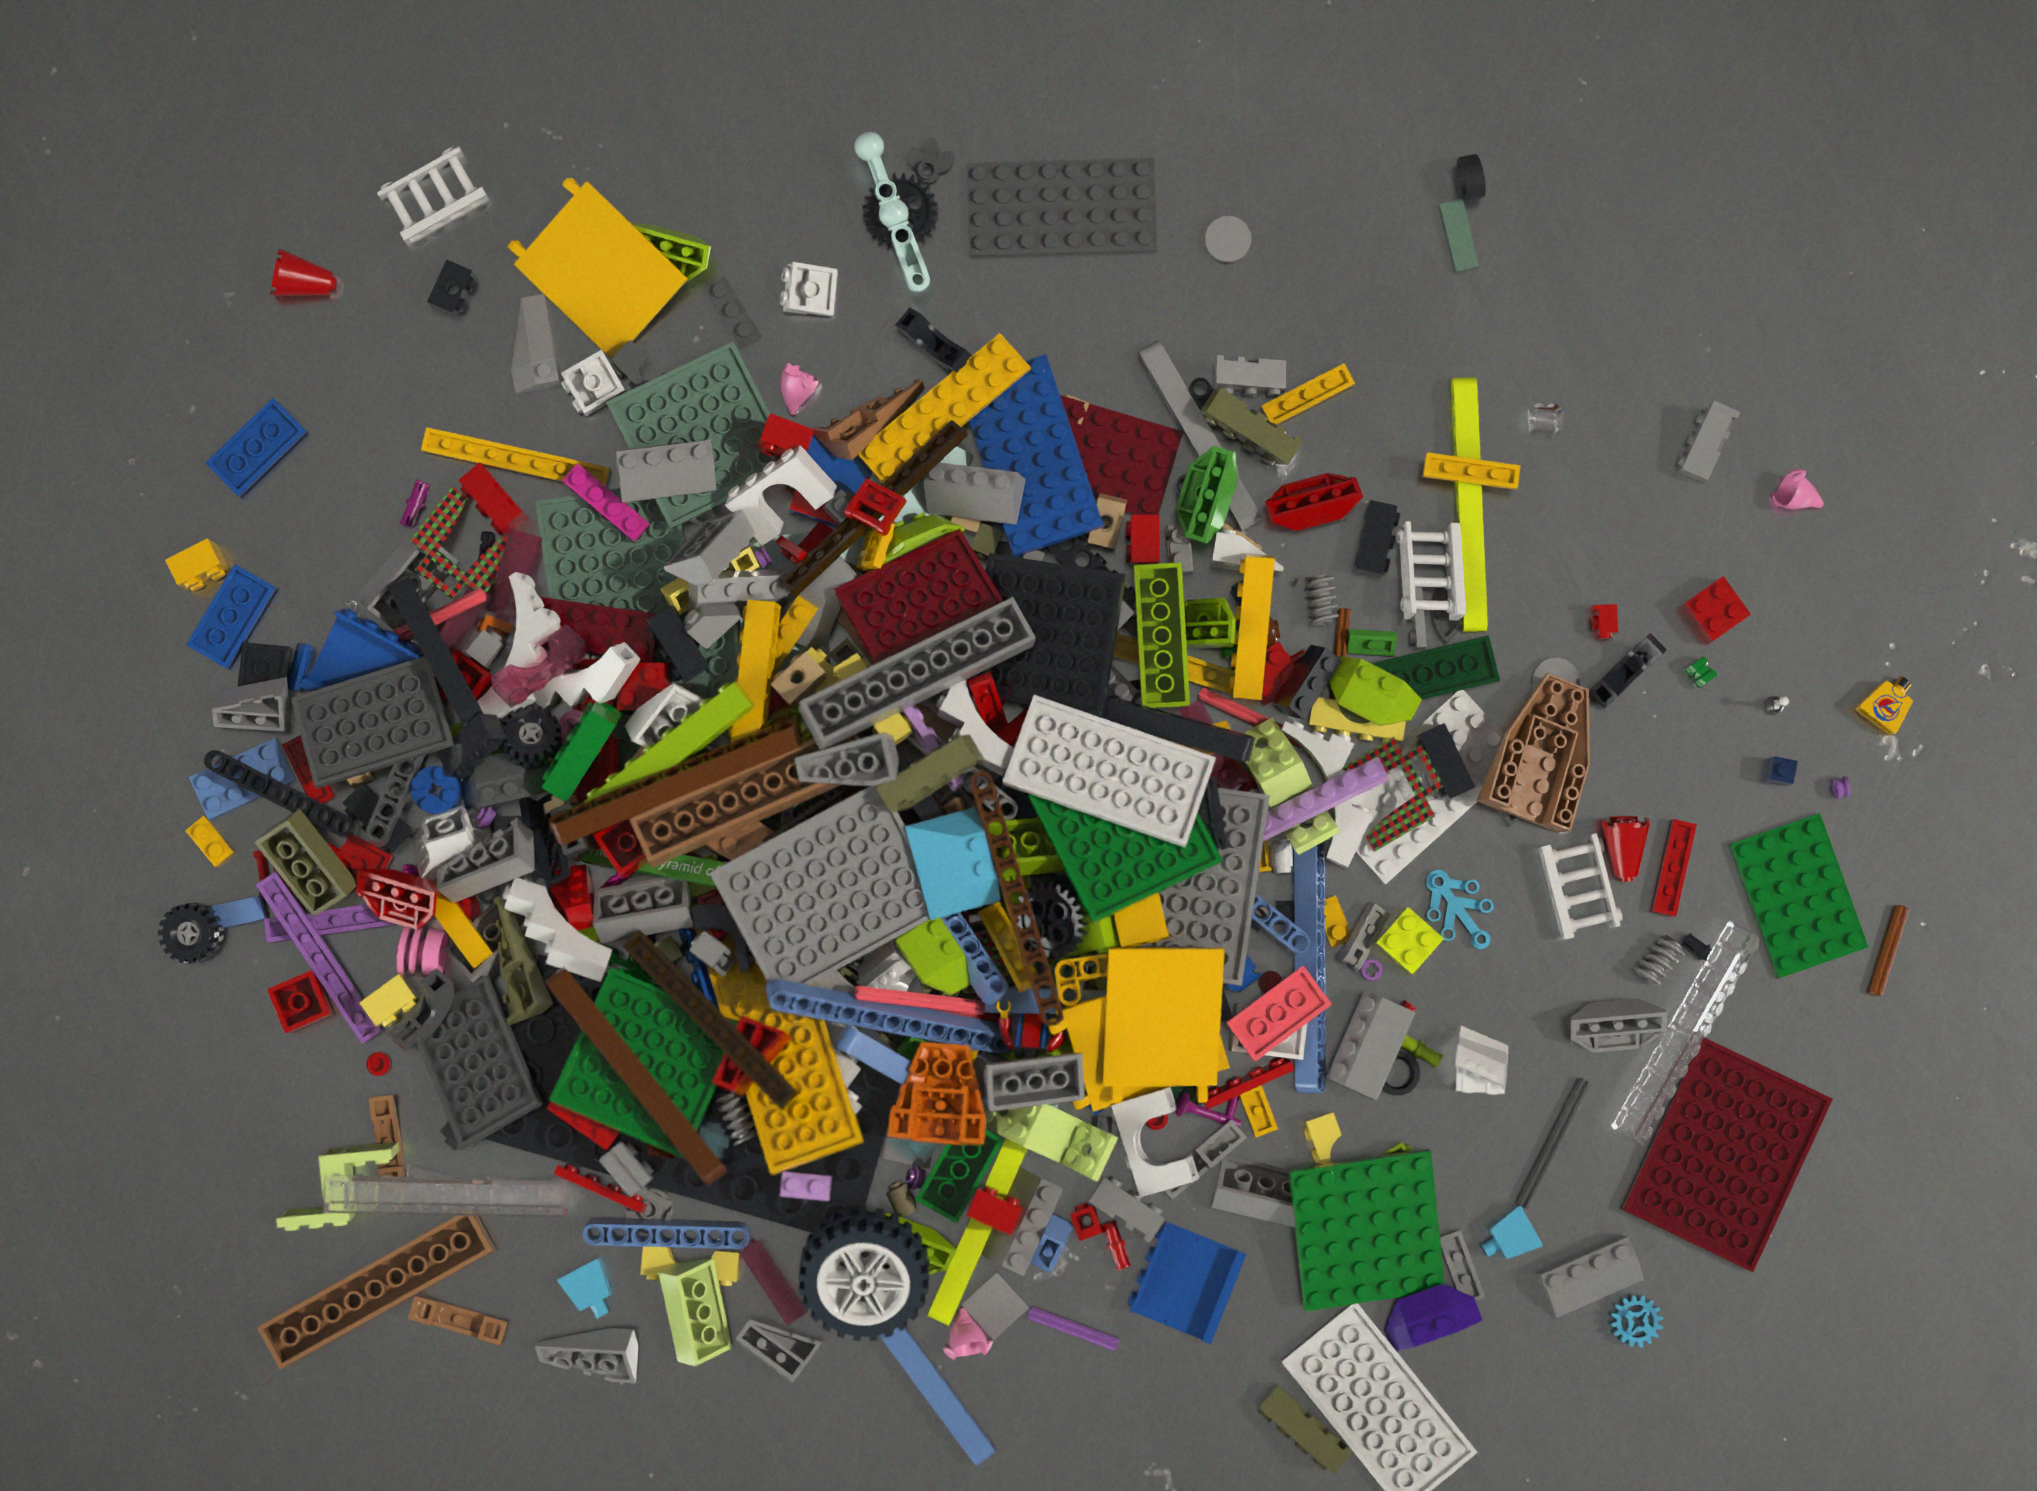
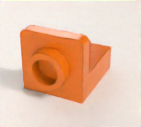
M487 614L485 619L481 618L476 631L480 634L484 629L489 633L490 628H493L496 634L505 638L506 634L513 636L516 627Z

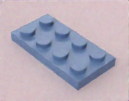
M276 737L233 757L285 785L296 781ZM222 762L214 765L213 768L219 767ZM241 766L233 770V777L235 779L243 775V768ZM209 769L189 777L209 821L261 797ZM259 777L254 781L255 789H261L264 786L263 777Z

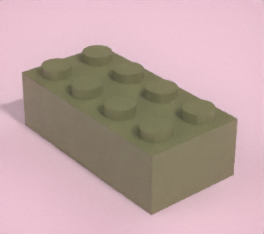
M300 808L267 829L254 842L313 917L346 897L356 887L357 881Z

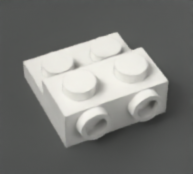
M797 262L788 264L787 268H784L782 272V281L786 282L785 291H782L780 294V305H784L783 311L833 316L838 269Z
M602 350L561 373L564 380L560 382L567 394L572 392L575 400L572 403L579 414L583 412L588 416L607 405V401L626 392Z

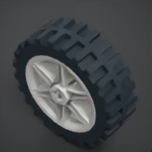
M860 1207L859 1212L851 1213L850 1208L844 1209L842 1216L837 1217L835 1213L828 1216L827 1224L824 1225L820 1222L815 1228V1235L810 1233L807 1237L806 1247H803L798 1279L800 1281L799 1293L800 1296H803L805 1309H812L811 1318L815 1322L819 1319L823 1321V1329L829 1332L831 1328L837 1330V1336L844 1338L845 1334L852 1335L853 1341H860L861 1337H869L870 1341H876L877 1335L885 1334L886 1338L893 1336V1330L897 1327L900 1331L904 1330L907 1327V1319L914 1321L918 1316V1307L923 1308L929 1286L928 1251L925 1245L921 1246L922 1237L918 1232L912 1234V1225L908 1221L904 1224L900 1223L899 1215L892 1213L889 1217L884 1215V1209L876 1208V1212H867V1207ZM844 1260L847 1266H840L839 1263ZM884 1262L888 1263L890 1267L883 1266Z

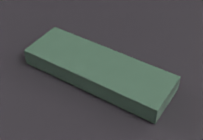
M1463 199L1441 203L1439 207L1455 273L1478 268L1479 263Z

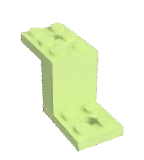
M1273 717L1244 732V734L1255 737L1250 761L1244 762L1253 774L1261 794L1270 795L1268 810L1313 789L1302 759ZM1261 744H1268L1264 748H1258ZM1325 811L1283 833L1296 853L1300 855L1338 834L1340 831L1332 817ZM1313 823L1311 827L1303 828L1304 825Z
M1049 1104L1009 1109L1006 1115V1109L989 1111L988 1107L986 1108L984 1113L987 1129L1097 1182L1118 1137ZM1092 1146L1091 1153L1087 1156L1088 1149Z
M398 1142L327 1148L319 1155L324 1206L284 1210L276 1218L277 1228L285 1227V1231L299 1229L301 1225H309V1228L323 1227V1223L332 1222L333 1226L346 1225L347 1221H350L357 1213L353 1166L365 1165L366 1161L374 1160L375 1164L389 1163V1159H393L399 1152Z

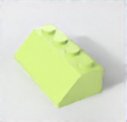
M708 1258L677 1263L658 1272L678 1362L697 1366L731 1349L732 1343L714 1259Z

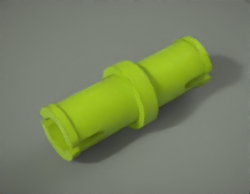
M1406 1034L1401 1048L1410 1052L1415 1059L1420 1058L1437 1068L1443 1058V1054L1426 1046L1424 1041H1417Z

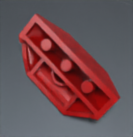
M1325 473L1282 485L1270 499L1265 501V505L1273 523L1299 531L1342 519L1363 498V494L1356 477L1350 476L1348 478L1343 475Z
M391 869L357 870L356 893L360 898L363 897L367 906L379 919L420 930L436 914L437 889L432 880Z

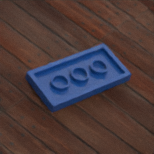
M272 398L205 464L240 498L307 431Z
M234 564L186 645L224 668L229 669L240 651L242 643L246 641L277 588Z

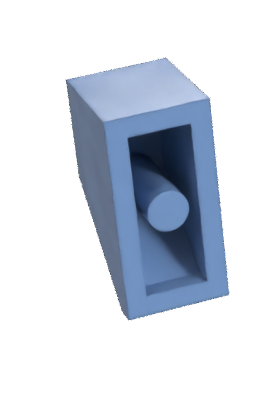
M1052 1214L1030 1263L1051 1273L1067 1242L1073 1223Z

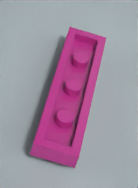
M578 463L562 480L634 542L649 527V522L626 503H622L618 496Z

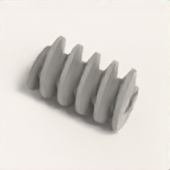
M1319 575L1304 578L1310 580V582L1305 584V588L1312 590L1306 594L1307 598L1313 599L1307 603V606L1314 608L1308 614L1310 617L1316 618L1310 621V625L1334 623L1333 619L1339 617V614L1332 613L1331 610L1337 608L1338 605L1332 604L1330 601L1337 597L1336 595L1329 594V591L1335 589V586L1328 585V582L1333 580L1334 577Z
M1663 933L1666 940L1661 938L1657 940L1660 947L1655 945L1651 947L1654 954H1645L1648 962L1644 960L1639 961L1642 969L1637 967L1633 969L1649 984L1655 983L1660 985L1661 982L1658 976L1667 977L1664 969L1673 970L1670 962L1679 963L1676 955H1686L1681 945L1666 933Z
M731 1093L716 1100V1103L724 1102L719 1111L728 1112L723 1117V1120L732 1121L727 1126L728 1130L735 1129V1132L730 1137L739 1138L734 1145L753 1138L758 1134L757 1128H752L755 1125L754 1119L749 1120V1117L752 1115L751 1110L745 1111L749 1102H741L746 1093L742 1097Z

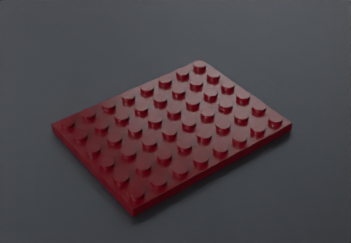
M1701 1037L1622 1210L1748 1271L1754 1272L1833 1099L1718 1043Z

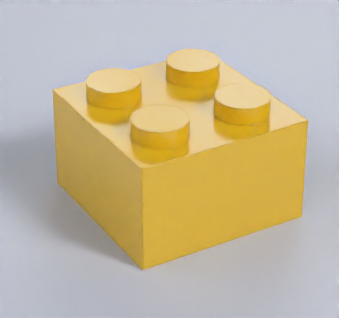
M208 538L165 559L177 585L187 591L191 590V592L204 587V583L210 579L213 581L221 579L226 575L225 572L230 570L218 545Z

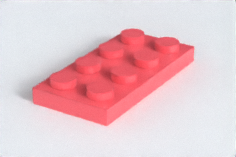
M1301 966L1227 1021L1226 1024L1253 1061H1257L1332 1004L1306 968Z

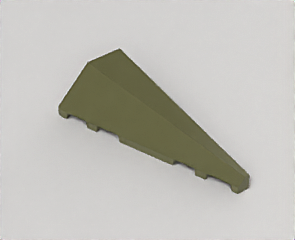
M497 896L494 899V904L498 905L500 919L496 920V926L501 928L502 941L498 942L501 979L505 980L507 995L503 996V1002L508 1003L509 1017H506L505 1021L507 1025H511L542 1014L553 1005V1002L514 913L505 910L506 899H503V896Z

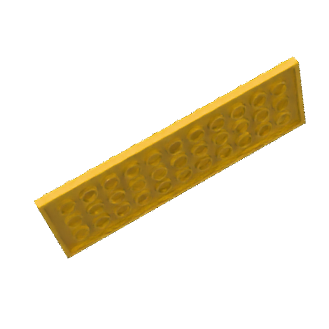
M696 931L697 936L701 935L703 932L699 933L698 931ZM711 931L706 932L710 936H712ZM731 936L719 941L737 957L736 945ZM738 959L724 977L707 966L720 1011L725 1017L738 1022L740 1016L743 1015L782 1030L792 1037L772 1060L771 1064L799 1092L798 1096L782 1111L755 1083L746 1091L770 1173L774 1175L864 1142L826 1021L773 1009L766 993L768 982L756 959L755 966H752L753 972L746 974L739 972Z

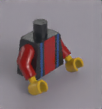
M998 1001L997 1010L1001 1012V1017H999L1000 1036L1006 1047L1013 1050L1015 1058L1024 1060L1048 1057L1064 1041L1066 1029L1057 1034H1052L1049 1026L1042 1022L1039 1014L1011 1012L1010 1017L1008 1016V1012L1011 1009L1010 1002L1008 1001V1009L1002 1011L999 1008ZM1045 1015L1048 1021L1057 1018L1056 1015Z

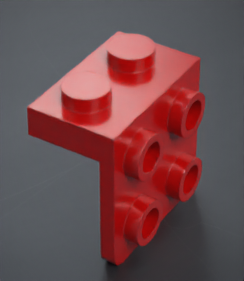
M819 522L798 546L782 535L779 536L775 543L781 548L780 554L797 565L833 529Z

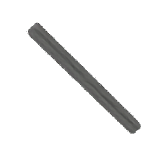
M1583 1078L1578 1079L1517 1200V1204L1521 1205V1207L1529 1208L1591 1085L1589 1081Z

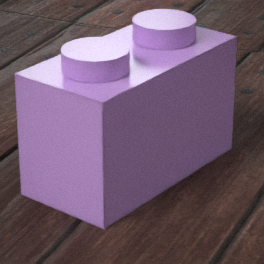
M783 1171L780 1196L829 1201L832 1175Z

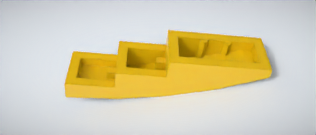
M436 877V879L434 880V885H435L436 889H437V877ZM437 890L435 917L472 967H477L490 957L493 952L458 903H453Z

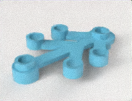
M1442 870L1432 871L1426 879L1427 887L1432 891L1430 908L1426 913L1427 919L1430 922H1436L1441 918L1439 904L1442 894L1447 901L1444 928L1440 932V935L1444 938L1443 940L1451 941L1455 938L1453 927L1456 914L1470 932L1472 946L1477 949L1486 948L1490 944V935L1488 932L1477 927L1464 908L1489 913L1493 910V902L1489 899L1480 901L1455 897L1449 888L1465 890L1468 894H1475L1479 890V883L1476 880L1461 881L1450 879L1448 874ZM1436 877H1440L1443 880L1441 886L1435 885L1434 880ZM1470 882L1476 885V889L1474 891H1470L1468 889V884ZM1483 902H1488L1490 904L1489 910H1483ZM1432 910L1438 913L1436 919H1431L1429 916ZM1447 929L1452 932V936L1449 939L1444 937V931ZM1479 935H1483L1485 937V942L1483 944L1477 942V937Z

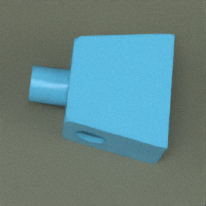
M1521 1205L1514 1206L1488 1228L1492 1239L1481 1244L1488 1257L1500 1251L1505 1259L1543 1246Z
M601 1257L557 1280L580 1311L590 1306L596 1319L609 1313L603 1299L612 1295V1291Z

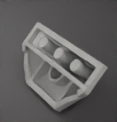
M1637 998L1590 1002L1570 1018V1038L1573 1042H1577L1593 1053L1641 1049L1666 1032L1667 1011L1664 1008Z

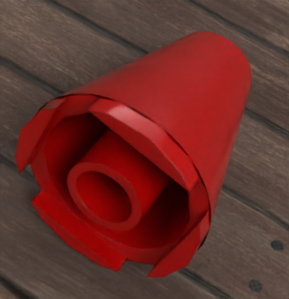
M278 249L277 255H282V257H277L271 287H275L276 290L271 289L270 295H329V291H334L337 278L332 277V271L285 250Z
M1612 816L1609 822H1607L1606 818L1602 819V827L1613 874L1615 877H1619V881H1633V877H1637L1639 874L1650 826L1649 818L1644 817V822L1638 821V816Z

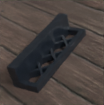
M551 793L538 801L529 797L519 800L522 821L533 831V881L548 888H552L571 876L568 857L564 856L561 845L557 842L553 831L550 836L547 833L551 814L547 813L546 816L544 815L543 804L552 800L551 797L554 795ZM554 842H556L557 849L554 856H552L551 849ZM559 862L562 872L555 875V869Z

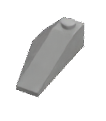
M842 557L833 562L799 594L819 608L797 641L800 645L817 650L833 631V624L841 612V604L834 594V588L856 577V573ZM795 599L780 612L779 624Z
M885 732L794 758L800 782L876 786L897 780L898 755L894 737Z
M608 1328L535 1343L539 1362L564 1369H569L570 1367L584 1370L583 1374L591 1376L592 1372L604 1375L605 1380L611 1382L636 1383L638 1343L634 1329Z

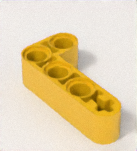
M1108 954L1060 961L1056 965L1055 976L1058 997L1065 1006L1080 1003V982L1107 978ZM1089 962L1097 965L1096 972L1091 975L1084 972V967ZM1064 966H1071L1073 968V974L1068 978H1063L1060 975V971ZM1069 989L1076 991V998L1072 1002H1067L1063 998L1064 993Z

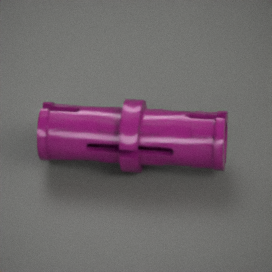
M415 480L410 498L406 499L405 503L407 506L399 524L407 525L409 528L414 529L420 509L423 510L424 505L422 503L430 484L423 482L422 485L420 480Z

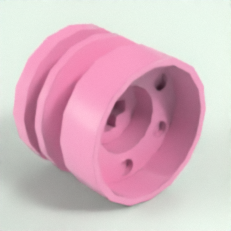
M404 926L396 953L398 974L406 975L409 970L410 976H416L420 966L422 967L424 978L436 968L443 974L447 953L444 949L448 946V933L445 930L430 928L426 938H424L423 928L414 931V929Z

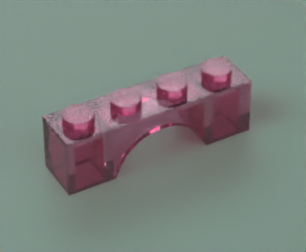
M567 624L548 637L550 651L543 662L529 668H521L509 664L491 677L493 691L510 708L525 702L528 696L535 691L543 689L549 681L561 676L567 668L579 663L586 656L585 642Z

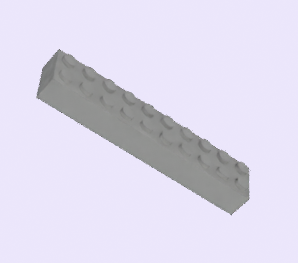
M1012 597L800 701L798 710L819 749L824 750L1033 647L1036 637Z

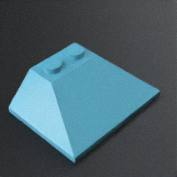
M975 807L905 826L930 920L1000 901L997 873L986 833Z

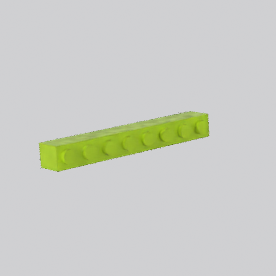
M730 682L726 683L718 690L719 694L713 699L709 697L699 705L701 709L693 714L691 712L681 719L682 724L676 729L672 727L664 732L661 741L657 744L655 742L649 744L643 750L644 754L638 759L634 757L624 765L625 769L619 774L615 772L605 780L607 784L602 788L596 787L587 794L588 799L584 802L691 759L756 706L739 684L735 682L732 684Z

